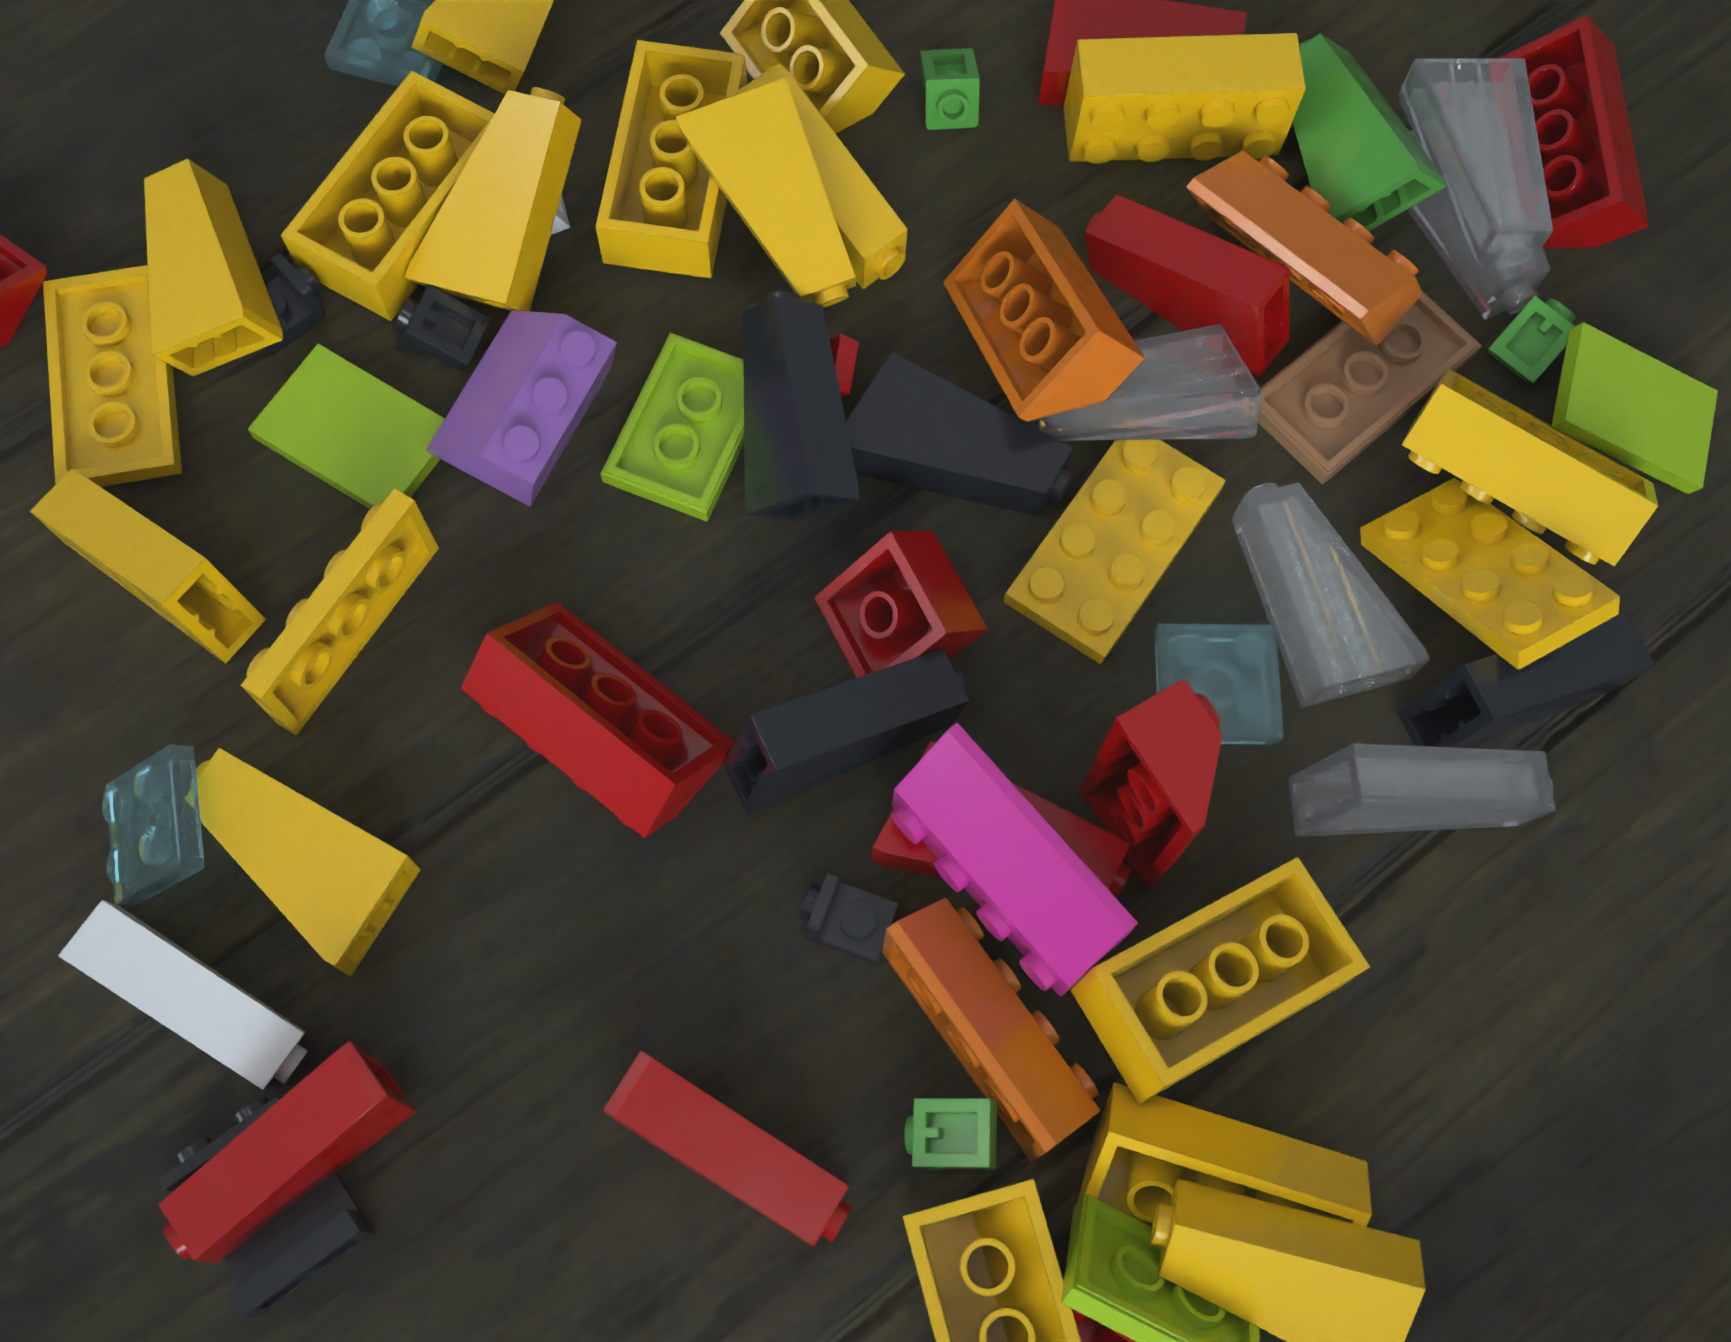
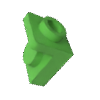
M973 48L920 51V72L925 93L926 128L929 130L977 127L979 124L980 77Z
M1534 296L1490 346L1487 352L1532 386L1567 346L1569 330L1575 327L1572 323L1576 317L1557 300L1549 298L1544 303Z
M990 1098L914 1099L913 1115L908 1116L906 1120L904 1134L907 1153L912 1155V1167L928 1171H943L944 1169H996L997 1101Z

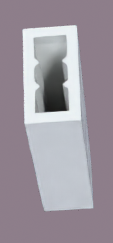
M101 900L58 955L262 1090L267 1087L273 1077L284 1084L308 1052V1050L298 1044L306 1031L116 904Z

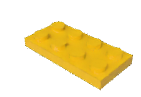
M148 265L43 281L55 484L71 468L100 487L182 474L173 366L151 355Z
M1129 421L1005 593L1003 602L1102 665L1221 492L1226 480Z
M1455 478L1360 527L1361 545L1517 670L1619 614L1620 596L1492 504L1479 501L1460 488L1461 482Z
M394 488L383 503L375 504L366 514L362 522L361 532L347 550L339 551L329 561L324 572V579L308 599H302L293 607L287 617L286 628L270 648L261 650L251 661L247 670V678L241 684L242 688L278 725L292 734L297 735L439 549L415 500Z

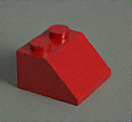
M890 531L814 597L856 678L940 649H944L950 660L988 630L933 531Z

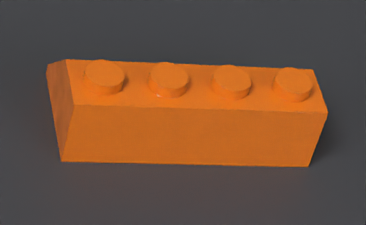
M1242 150L1191 180L1187 185V189L1211 221L1252 252L1289 267V280L1376 347L1423 294L1417 279L1414 277L1419 271L1414 264L1395 250H1391L1387 256L1370 245L1375 238L1366 228L1352 218L1348 217L1342 224L1327 212L1331 205L1326 199L1308 186H1305L1301 192L1297 191L1285 182L1289 174L1266 155H1263L1257 161Z
M1016 199L1009 204L943 281L1017 416L1026 422L1105 401L1145 359L1060 227Z
M944 898L896 921L886 928L882 953L983 1096L997 1101V1116L1029 1161L1032 1162L1101 1111L1093 1100L1099 1093L1084 1069L1077 1063L1069 1067L1054 1047V1045L1060 1042V1039L1048 1019L1039 1010L1030 1014L1016 993L1021 990V985L1010 967L1001 958L993 962L978 941L984 938V935L973 916L964 907L955 910L948 899Z

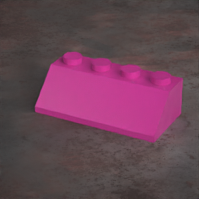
M958 723L954 724L943 734L894 789L892 806L896 811L892 814V818L898 828L914 844L923 840L937 856L938 859L934 862V866L943 880L956 892H960L963 888L966 889L981 906L976 911V914L982 924L999 941H1003L1006 937L1009 938L1024 955L1019 961L1021 967L1028 977L1043 991L1052 987L1060 997L1063 996L1093 967L1097 966L1114 951L1138 924Z

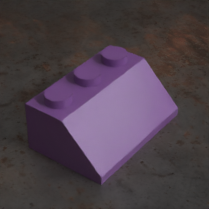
M512 310L427 447V452L531 507L612 368L617 342L566 314Z

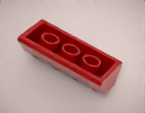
M1589 15L1486 64L1516 245L1521 249L1596 248L1649 227L1615 47Z
M555 602L486 633L460 688L478 702L486 713L500 720L521 737L533 751L543 755L570 777L577 787L591 794L613 812L625 826L634 829L643 838L648 837L678 816L723 764L735 742L559 602Z
M1185 678L1116 717L1079 789L1104 829L1131 844L1124 860L1129 866L1133 867L1132 872L1145 892L1158 884L1204 828L1223 736L1218 728L1220 720L1214 706L1204 694L1200 692L1195 694Z

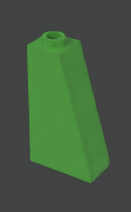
M1321 33L1299 45L1306 89L1292 123L1310 186L1331 205L1327 212L1342 224L1348 217L1352 218L1370 231L1446 187L1442 174L1349 51Z

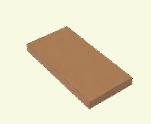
M1423 292L1377 347L1344 321H1341L1246 400L1243 408L1323 485L1432 393L1448 368L1455 372L1458 371L1477 354L1482 345Z

